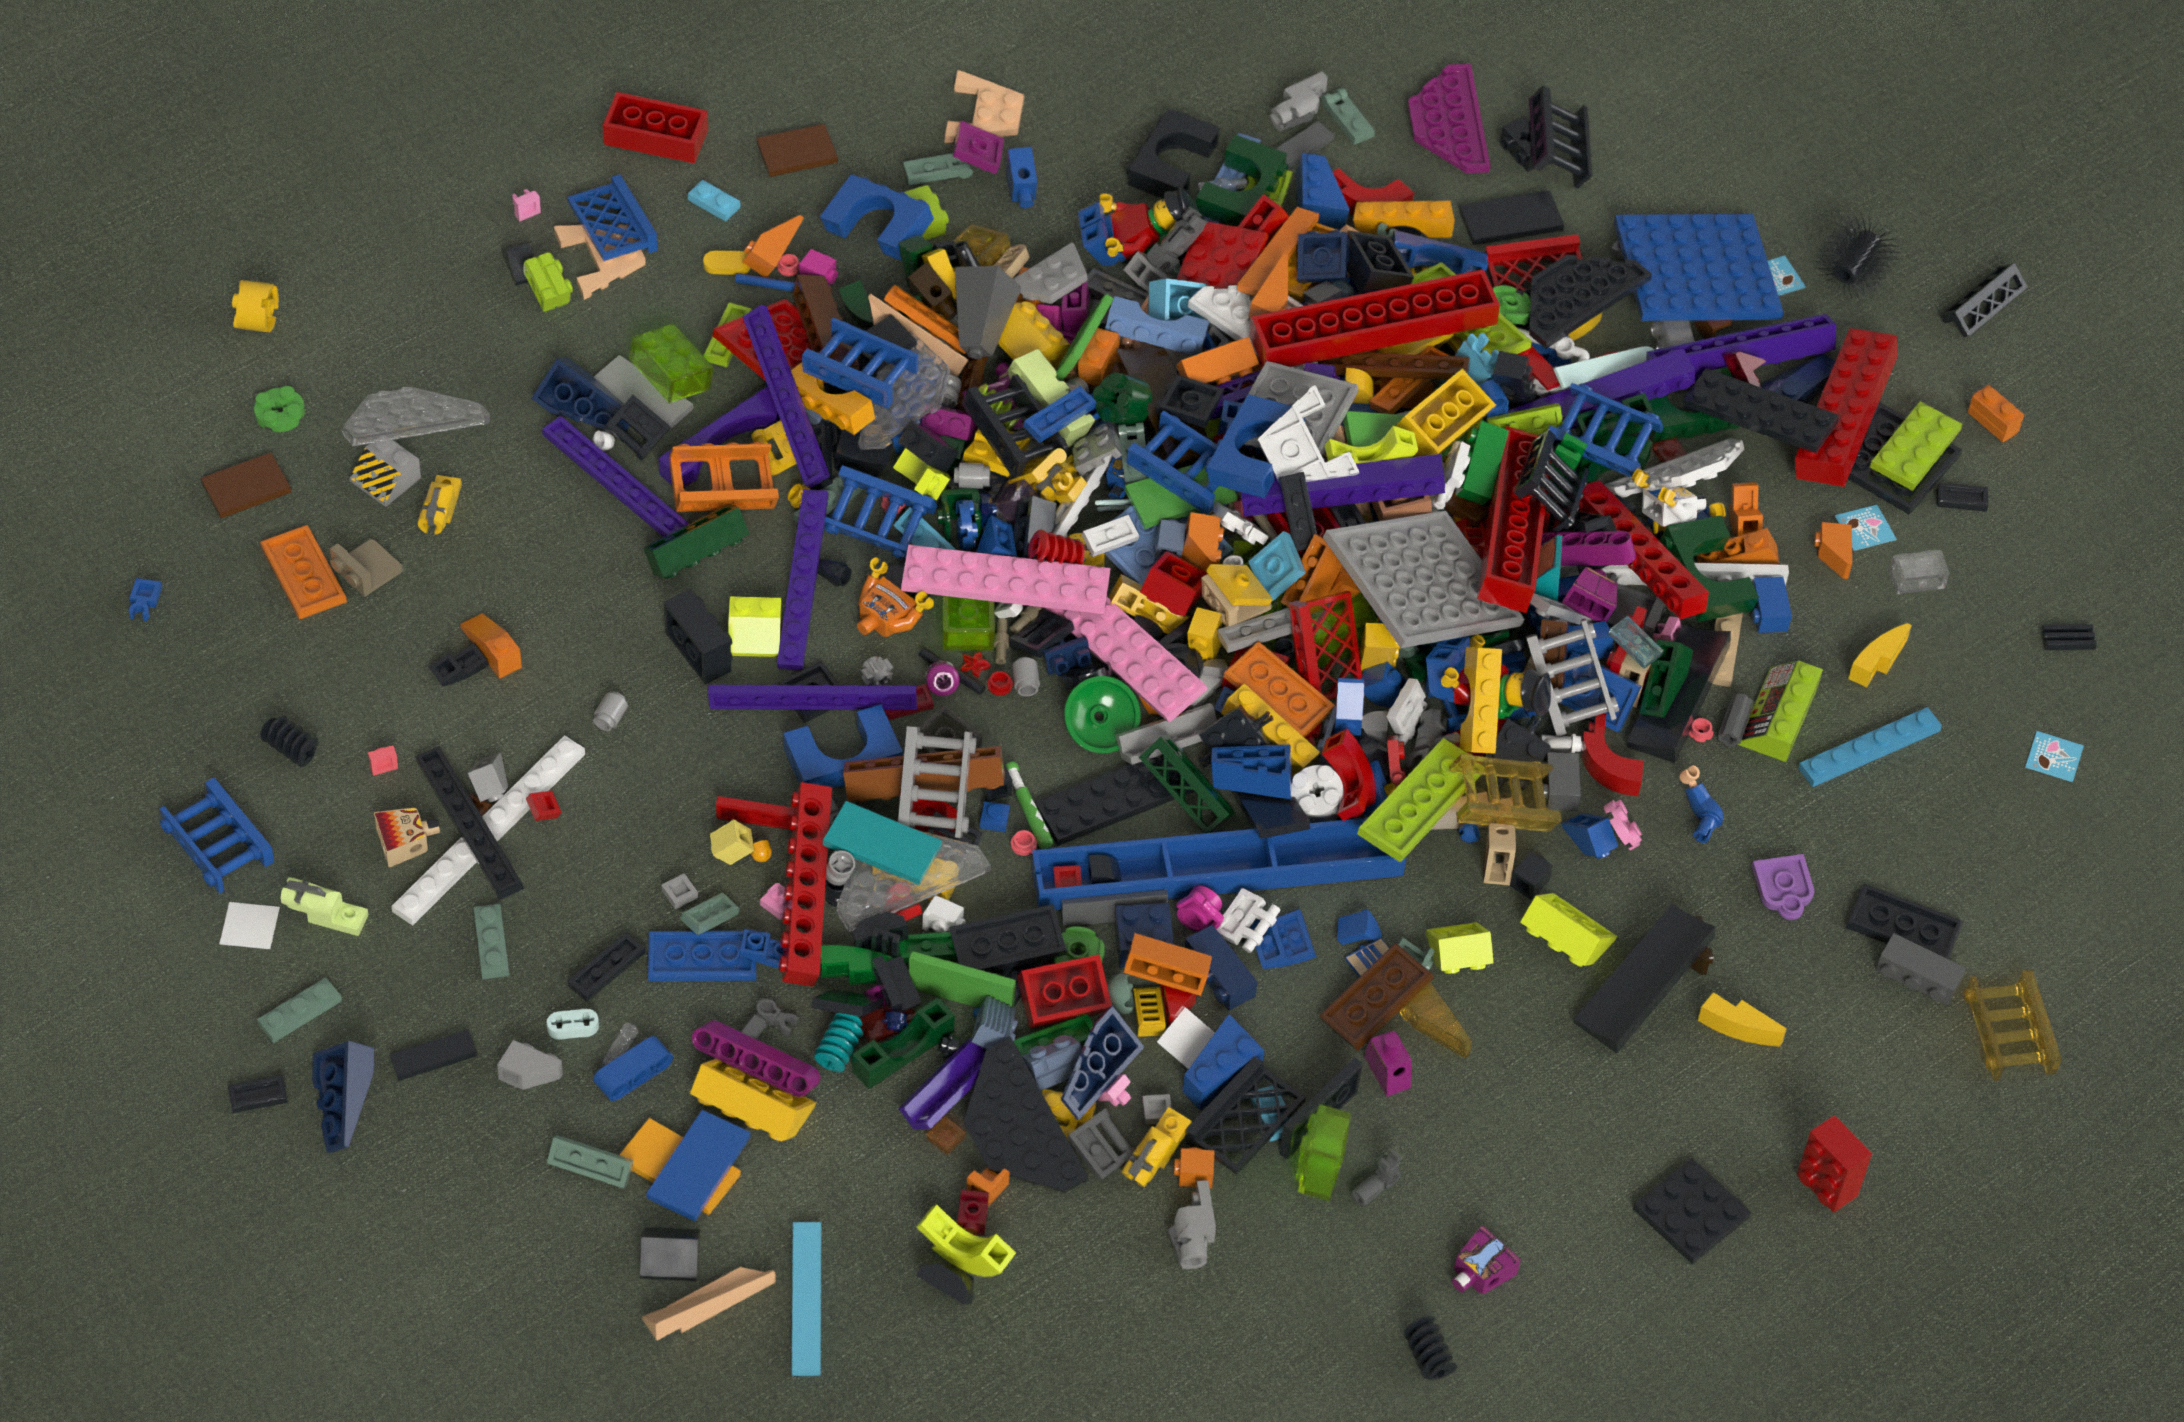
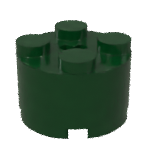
M1114 372L1104 378L1100 385L1094 389L1093 398L1097 402L1096 409L1102 420L1119 425L1135 426V423L1143 422L1148 416L1149 411L1147 408L1148 403H1152V392L1150 386L1144 380Z

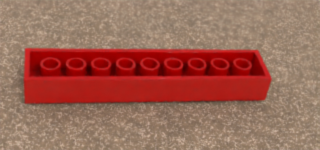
M1483 269L1252 316L1249 337L1262 368L1266 361L1293 367L1497 325L1500 303Z
M1506 426L1505 429L1509 430L1490 501L1477 599L1489 604H1496L1514 611L1527 613L1536 589L1545 506L1534 495L1527 494L1520 499L1514 493L1530 444L1540 435ZM1540 486V488L1547 494V491L1542 486Z

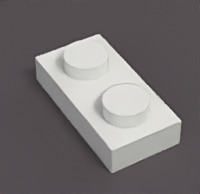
M1129 515L1085 530L1082 537L1092 557L1138 541L1139 534Z

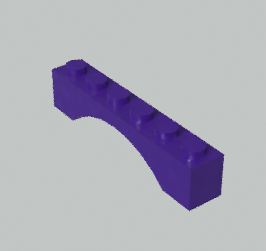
M769 387L760 389L754 396L746 401H742L736 408L721 415L718 420L709 426L703 427L697 434L683 440L681 444L689 446H701L706 443L720 445L736 435L765 429L780 421ZM667 451L659 458V474L672 485L669 465L671 451ZM704 461L682 462L680 464L683 488L698 479Z

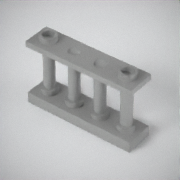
M1585 618L1580 620L1582 629L1543 640V638L1537 639L1536 634L1526 636L1537 673L1542 675L1549 673L1551 679L1555 677V674L1594 663L1598 676L1597 678L1562 689H1558V687L1553 688L1551 684L1549 714L1557 737L1567 734L1565 728L1569 727L1570 723L1609 712L1611 720L1617 719L1615 712L1619 711L1615 696L1611 698L1609 696L1592 639L1596 638L1593 624H1587ZM1586 638L1590 653L1552 665L1550 663L1545 664L1542 654L1547 653V650ZM1601 687L1605 702L1568 714L1566 712L1560 713L1558 703L1562 702V699Z
M907 726L898 823L910 828H915V825L956 829L955 837L963 838V833L968 832L969 817H965L970 753L975 754L976 738H972V732H965L964 739L924 736V733H920V727ZM925 746L963 750L962 766L921 762V759H917L918 749H922ZM920 773L961 776L959 792L919 789V786L915 785V777L920 775ZM918 799L958 803L957 819L917 815L916 812H912L913 801L917 802Z

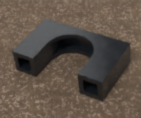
M1168 108L1165 115L1159 117L1155 130L1149 132L1144 147L1140 146L1135 161L1129 163L1126 170V175H1129L1128 186L1162 199L1166 191H1175L1180 185L1188 192L1190 173L1162 162L1158 155L1169 149H1184L1209 158L1219 143L1220 127Z

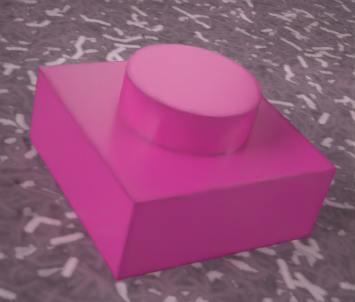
M1037 304V311L1047 318L1057 331H1062V306Z

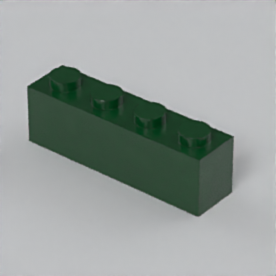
M728 504L643 547L653 574L669 579L676 576L678 570L684 567L696 566L700 563V559L706 556L712 557L719 554L721 548L727 545L739 544L743 541V537L749 535V531L739 507Z

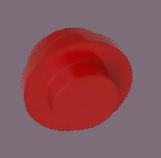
M997 671L989 677L987 688L994 695L1004 696L1011 692L1013 681L1006 672Z

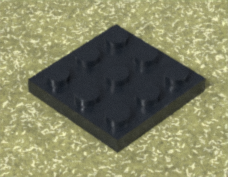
M1693 1158L1637 1201L1633 1207V1210L1691 1264H1694L1748 1220L1751 1212Z

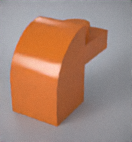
M1756 482L1732 484L1729 519L1735 537L1763 529V514L1758 510V484Z

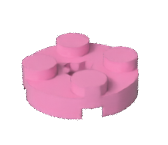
M1612 800L1604 805L1606 814L1611 812L1614 817L1610 822L1625 845L1628 844L1629 850L1638 847L1640 841H1642L1640 837L1642 833L1634 821L1629 822L1626 815L1628 811L1621 800L1617 802Z

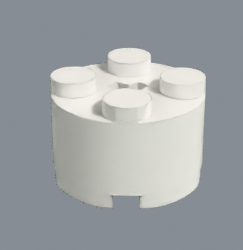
M1326 765L1309 766L1293 777L1291 797L1296 798L1310 822H1330L1339 817L1337 813L1343 798L1344 788L1340 777L1331 767ZM1321 793V796L1316 797V794Z

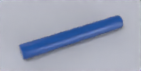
M739 273L736 274L735 283L793 292L795 282Z

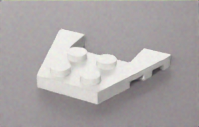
M1316 385L1312 386L1300 400H1297L1282 417L1258 438V443L1264 455L1273 466V472L1277 480L1278 477L1304 472L1306 482L1359 474V470L1350 452L1325 463L1303 420L1304 417L1325 407V403Z

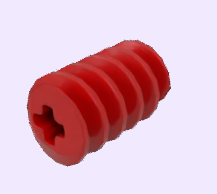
M1040 529L1034 533L1030 540L1028 556L1031 559L1036 554L1038 562H1042L1045 558V561L1051 564L1054 561L1059 562V564L1082 565L1085 550L1083 543L1079 540H1073L1069 537L1065 538L1052 532L1047 533L1045 530Z

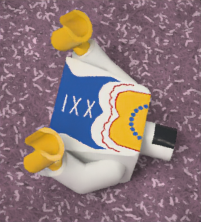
M1639 468L1632 475V480L1639 487H1643L1642 513L1661 526L1694 521L1697 518V510H1704L1706 508L1704 495H1694L1684 487L1657 488L1652 482H1646L1649 475Z

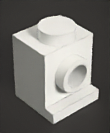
M935 895L923 914V930L928 931L929 928H932L937 933L949 932V927L965 924L966 920L963 919L964 907Z

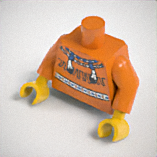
M875 557L870 562V568L873 572L868 574L861 590L858 602L861 621L857 623V629L865 636L875 630L883 637H888L894 633L910 631L923 615V609H931L934 601L930 597L927 598L928 594L924 591L917 593L914 600L884 576L881 579L878 578L880 574L886 573L888 565L886 562H883L882 566L876 569L879 559Z

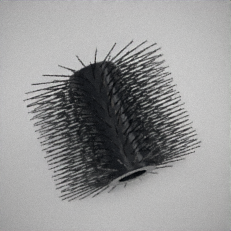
M1870 218L1869 231L1865 228V224L1864 231L1863 229L1861 231L1860 224H1858L1859 232L1857 234V229H1854L1853 224H1851L1852 232L1848 233V230H1843L1840 233V237L1835 234L1832 235V237H1837L1838 240L1842 239V241H1832L1829 245L1832 248H1828L1826 251L1828 255L1822 254V257L1825 256L1828 259L1827 261H1829L1826 265L1833 266L1829 267L1833 270V273L1820 275H1835L1833 279L1836 278L1842 284L1844 283V295L1845 284L1848 285L1849 291L1850 284L1852 286L1853 283L1855 290L1860 286V290L1864 292L1863 285L1866 284V287L1871 289L1868 287L1870 286L1868 283L1870 284L1871 282V284L1875 285L1877 283L1874 281L1875 279L1881 281L1878 273L1883 272L1886 275L1888 269L1884 272L1883 267L1888 266L1890 268V264H1886L1885 259L1888 256L1885 254L1897 252H1893L1894 250L1888 252L1891 249L1885 251L1886 249L1880 248H1886L1890 244L1880 243L1887 240L1879 239L1882 235L1878 237L1872 230L1870 231ZM1816 268V269L1826 270V269H1829V268Z

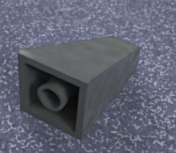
M999 266L956 267L959 346L969 357L974 359L993 356L1021 287Z

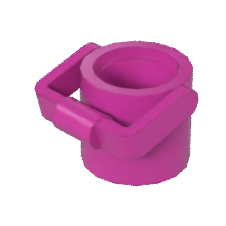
M1195 886L1188 896L1176 904L1178 919L1192 931L1199 932L1211 925L1217 929L1224 921V916L1219 912L1222 908V901L1214 891L1207 887Z

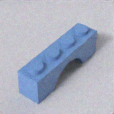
M1114 296L1105 330L1118 333L1122 337L1195 356L1202 351L1209 321L1189 315L1173 321L1158 320L1143 312L1138 302Z

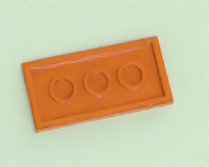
M308 525L260 542L261 548L299 620L347 602L346 595Z
M1259 641L1224 672L1223 677L1237 689L1245 683L1303 737H1306L1335 707L1330 700Z

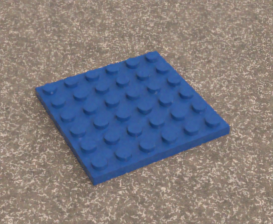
M1753 214L1615 215L1614 225L1624 261L1625 259L1636 260L1652 273L1651 280L1633 292L1641 321L1782 319L1784 312Z

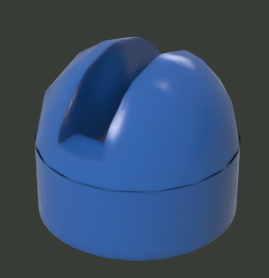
M1474 820L1461 825L1459 833L1462 834L1460 838L1463 842L1473 843L1480 840V832Z

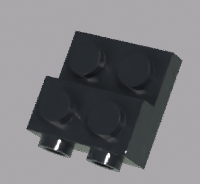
M1177 375L1173 383L1167 385L1164 399H1159L1157 403L1156 413L1159 414L1158 421H1160L1161 413L1165 411L1179 418L1182 423L1187 422L1206 428L1223 397L1224 389Z

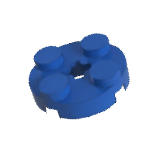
M973 500L956 501L955 513L960 514L958 522H956L959 546L962 551L976 549L978 530L977 523L973 522L972 515H974Z

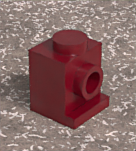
M961 1190L957 1225L974 1236H985L989 1193Z

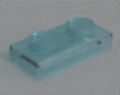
M1626 616L1614 625L1608 632L1643 669L1658 659L1663 653V650L1629 616Z

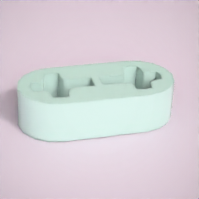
M591 1009L559 1011L552 1013L547 1019L548 1034L554 1039L589 1037L594 1035L599 1029L598 1015ZM583 1020H589V1026H584ZM556 1023H562V1028L557 1029Z

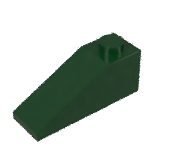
M1657 639L1639 714L1660 718L1665 717L1688 675L1693 654L1692 649L1679 642Z

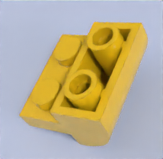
M978 429L975 433L974 441L964 452L963 460L969 463H984V466H990V471L1009 477L1010 473ZM1030 438L1016 442L1023 452L1028 450Z

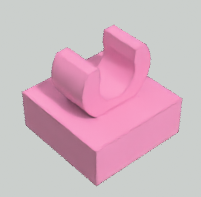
M525 189L523 190L524 195L517 197L516 194L512 195L515 216L519 222L541 213L540 196L536 191L529 192Z
M1669 616L1666 624L1658 623L1657 628L1660 634H1653L1654 642L1656 643L1657 639L1675 642L1682 627L1679 618Z
M775 883L760 899V905L780 920L784 908H787L788 901L784 900L785 888L779 883Z
M1120 1074L1097 1100L1099 1102L1110 1101L1114 1106L1121 1103L1124 1106L1131 1099L1128 1092L1124 1090L1130 1084L1126 1075Z

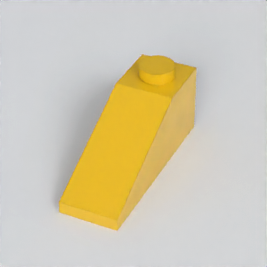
M1122 574L1109 594L1110 604L1115 603L1121 610L1134 617L1140 615L1154 621L1166 634H1169L1189 618L1188 615L1183 617L1173 614L1160 603L1149 601L1146 598L1147 596L1140 593L1143 585Z

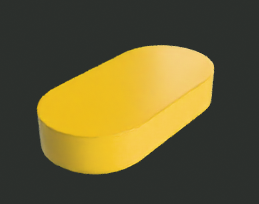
M710 251L703 258V267L710 274H746L751 269L742 263L746 256V253L743 251Z

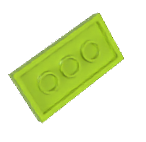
M1920 401L1871 461L1870 468L1913 491L1961 431L1962 423Z

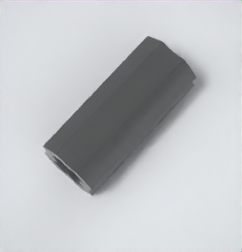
M1737 693L1736 696L1731 697L1718 734L1719 741L1723 742L1726 746L1735 747V745L1741 743L1754 706L1753 699L1747 697L1746 694Z

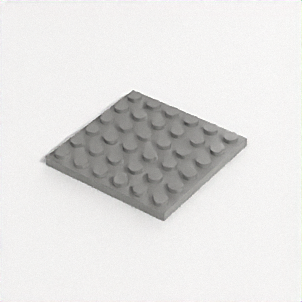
M1446 511L1326 530L1323 539L1400 648L1519 627L1524 621L1519 611L1496 604H1489L1477 599L1482 560Z

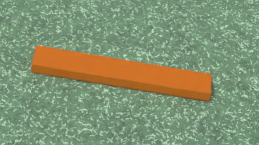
M1297 207L1239 281L1237 291L1256 296L1283 253L1288 255L1289 260L1298 248V234H1305L1311 231L1319 221V214Z

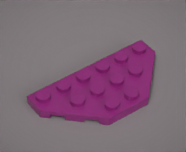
M1471 64L1447 65L1442 70V73L1437 78L1431 79L1417 96L1414 95L1408 100L1407 107L1413 140L1465 173H1489L1490 161Z

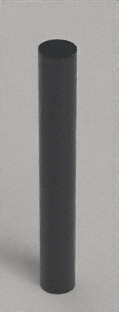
M925 647L919 652V656L931 664L940 660L945 661ZM957 669L960 683L979 695L984 692L986 688L984 685Z

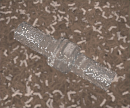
M1224 177L1217 178V181H1207L1228 190L1247 187L1246 178L1228 179ZM1205 182L1198 183L1199 191L1201 190Z

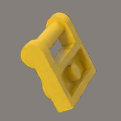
M781 420L764 430L758 429L752 433L751 438L753 442L768 444L767 441L774 438L783 456L780 460H776L770 449L768 455L771 475H777L797 464Z
M1057 448L1046 456L1029 460L1022 475L1011 478L1007 482L1013 489L1021 486L1027 488L1033 482L1040 483L1049 475L1047 471L1054 464H1060L1066 460L1065 451Z

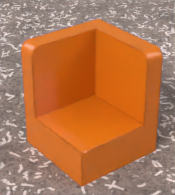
M986 1168L981 1174L973 1171L967 1177L968 1191L989 1193L988 1207L1009 1185V1171L1005 1168L999 1175Z

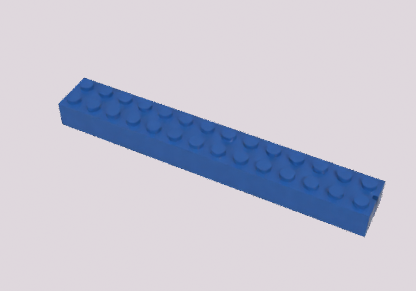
M1360 818L1310 823L1309 830L1259 839L1254 829L1032 850L1031 871L1037 906L1042 907L1054 904L1055 910H1061L1062 899L1166 889L1168 899L1188 896L1195 886L1207 887L1216 894L1240 892L1242 888L1248 891L1398 877L1404 875L1406 857L1400 863L1357 834L1359 827L1368 819ZM1089 855H1105L1115 859L1120 867L1122 882L1090 885L1088 874ZM1080 866L1082 885L1055 888L1054 867Z

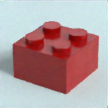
M1166 551L1151 567L1140 593L1147 596L1146 598L1149 601L1160 603L1167 607L1171 613L1184 617L1199 601L1202 595L1201 577L1208 573Z

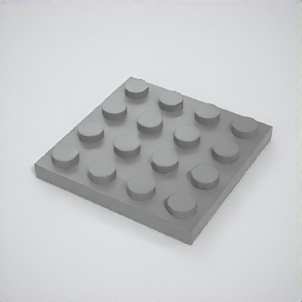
M1266 361L1248 394L1292 406L1312 386L1316 385L1325 403V407L1304 418L1305 424L1323 457L1326 452L1324 445L1329 439H1333L1358 393V385ZM1259 437L1244 443L1245 445L1261 449L1258 443Z

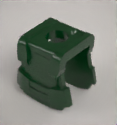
M976 488L943 490L941 492L942 509H937L938 524L943 525L945 539L950 543V520L958 519V516H960V514L955 513V507L952 504L959 500H973L974 515H972L973 522L977 523L978 537H976V543H979L982 537V516L980 509L981 499Z

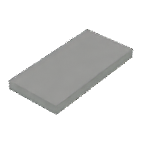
M620 355L594 376L596 380L624 404L632 395L637 397L671 426V429L693 410V403Z

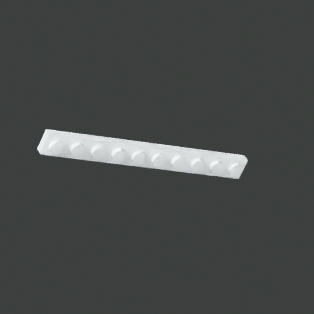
M1112 454L1104 458L1105 463L1078 475V477H1082L1087 482V485L1074 502L1061 503L1056 511V520L1051 531L1052 533L1067 538L1068 530L1078 520L1079 512L1087 505L1090 494L1098 487L1101 476L1108 470L1113 459ZM1000 602L994 614L999 619L1015 617L1022 611L1023 606Z
M1694 563L1702 575L1719 582L1750 577L1753 583V579L1756 577L1784 576L1786 586L1789 575L1788 565ZM1609 565L1601 569L1609 579L1612 573L1616 574V583L1619 585L1647 586L1627 565ZM1560 566V578L1580 575L1576 566Z
M564 735L482 816L496 841L506 834L530 810L526 801L530 793L549 791L585 755V748ZM462 837L392 905L393 913L413 926L476 863Z

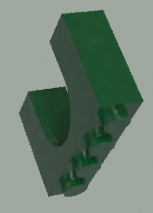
M1235 134L1225 150L1224 166L1251 176L1258 184L1249 190L1232 191L1206 181L1196 197V204L1202 216L1228 226L1238 227L1263 194L1269 198L1271 192H1276L1280 177L1284 178L1288 171L1289 165L1286 164L1287 153Z
M1728 367L1713 370L1732 377ZM1667 396L1649 400L1654 414L1660 418L1663 425L1661 433L1654 430L1651 431L1649 436L1653 444L1667 443L1672 440L1692 438L1697 435L1712 434L1740 427L1701 412L1690 413L1679 410L1670 403Z
M1721 515L1668 525L1660 539V542L1709 591L1706 612L1695 615L1698 622L1751 612L1759 599L1750 577L1726 582L1714 581L1702 575L1694 564V556L1724 549L1730 534Z

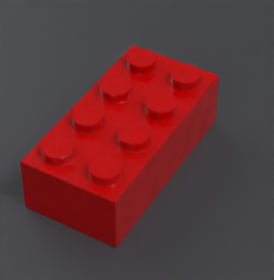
M616 92L603 123L604 145L695 164L708 132V111Z

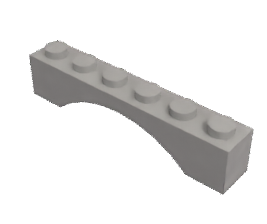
M1137 251L1124 269L1138 285L1148 292L1150 281L1161 279L1176 280L1171 273H1166L1162 267L1156 268L1147 259V254ZM1209 322L1207 332L1215 346L1220 347L1236 341Z

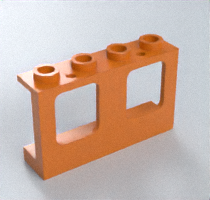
M753 442L743 445L738 443L714 445L706 443L701 446L680 444L673 447L669 455V465L676 512L716 511L728 504L737 506L740 510L774 509L779 499L778 489H773L768 455L771 444ZM732 460H755L758 463L761 488L751 490L734 489L729 462ZM682 462H707L710 469L712 490L685 491L680 464Z

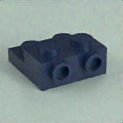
M1332 230L1329 233L1308 231L1305 234H1298L1297 280L1299 283L1324 282L1326 280L1328 282L1347 281L1349 237L1346 232Z

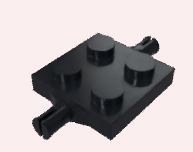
M1240 704L1200 732V738L1210 751L1199 758L1200 764L1205 768L1211 763L1212 747L1273 745L1264 734L1262 728L1273 721V716L1270 715V712L1266 711L1255 719Z
M1532 715L1526 727L1519 726L1507 718L1497 733L1496 753H1485L1480 761L1496 776L1489 787V790L1493 791V793L1499 794L1505 782L1525 790L1551 746L1539 739L1534 733L1542 721L1540 718L1536 719L1537 716Z

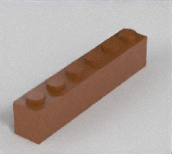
M1001 746L976 748L975 754L970 753L967 792L974 788L995 789L1004 785L1005 772ZM963 750L918 754L917 759H921V762L962 766ZM904 756L845 762L843 775L847 801L861 803L869 799L881 798L883 800H890L900 796ZM920 773V775L915 777V785L919 786V789L954 791L960 789L961 776Z

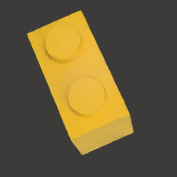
M1197 607L1187 632L1188 646L1192 651L1195 652L1197 650L1200 653L1204 664L1207 660L1216 659L1221 642L1218 638L1217 629L1222 628L1221 613Z

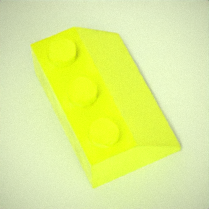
M1554 893L1536 895L1520 923L1527 927L1526 931L1538 938L1540 936L1548 941L1547 945L1557 952H1565L1569 955L1568 959L1580 967L1583 965H1593L1618 937Z

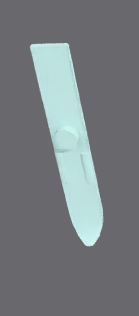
M1648 346L1630 349L1556 367L1554 372L1561 388L1565 389L1569 388L1571 383L1576 385L1583 384L1645 362L1646 352L1654 349Z

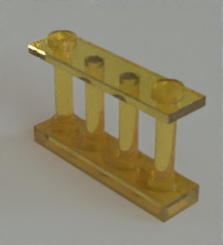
M1469 753L1459 755L1449 765V771L1463 772L1467 798L1465 805L1456 812L1457 822L1489 826L1491 823L1515 826V829L1550 832L1562 821L1560 811L1546 808L1542 779L1553 770V765L1542 764L1540 761L1524 762L1479 757ZM1474 774L1486 775L1490 804L1481 803L1477 800ZM1496 776L1509 778L1513 806H1507L1500 802ZM1519 779L1532 781L1536 809L1524 806Z
M2033 970L2022 971L2019 981L2015 985L1982 989L1979 987L1976 976L1970 977L1968 986L1964 989V998L1967 1004L1970 1003L1986 1053V1067L1988 1071L1992 1072L1994 1081L2000 1080L2005 1066L2031 1063L2043 1065L2046 1075L2056 1074L2062 1058ZM2017 995L2018 998L2021 997L2023 1007L1987 1011L1983 999ZM2025 1018L2030 1024V1029L1994 1033L1990 1021ZM2032 1040V1042L2036 1043L2038 1049L2037 1052L2001 1056L1998 1044Z

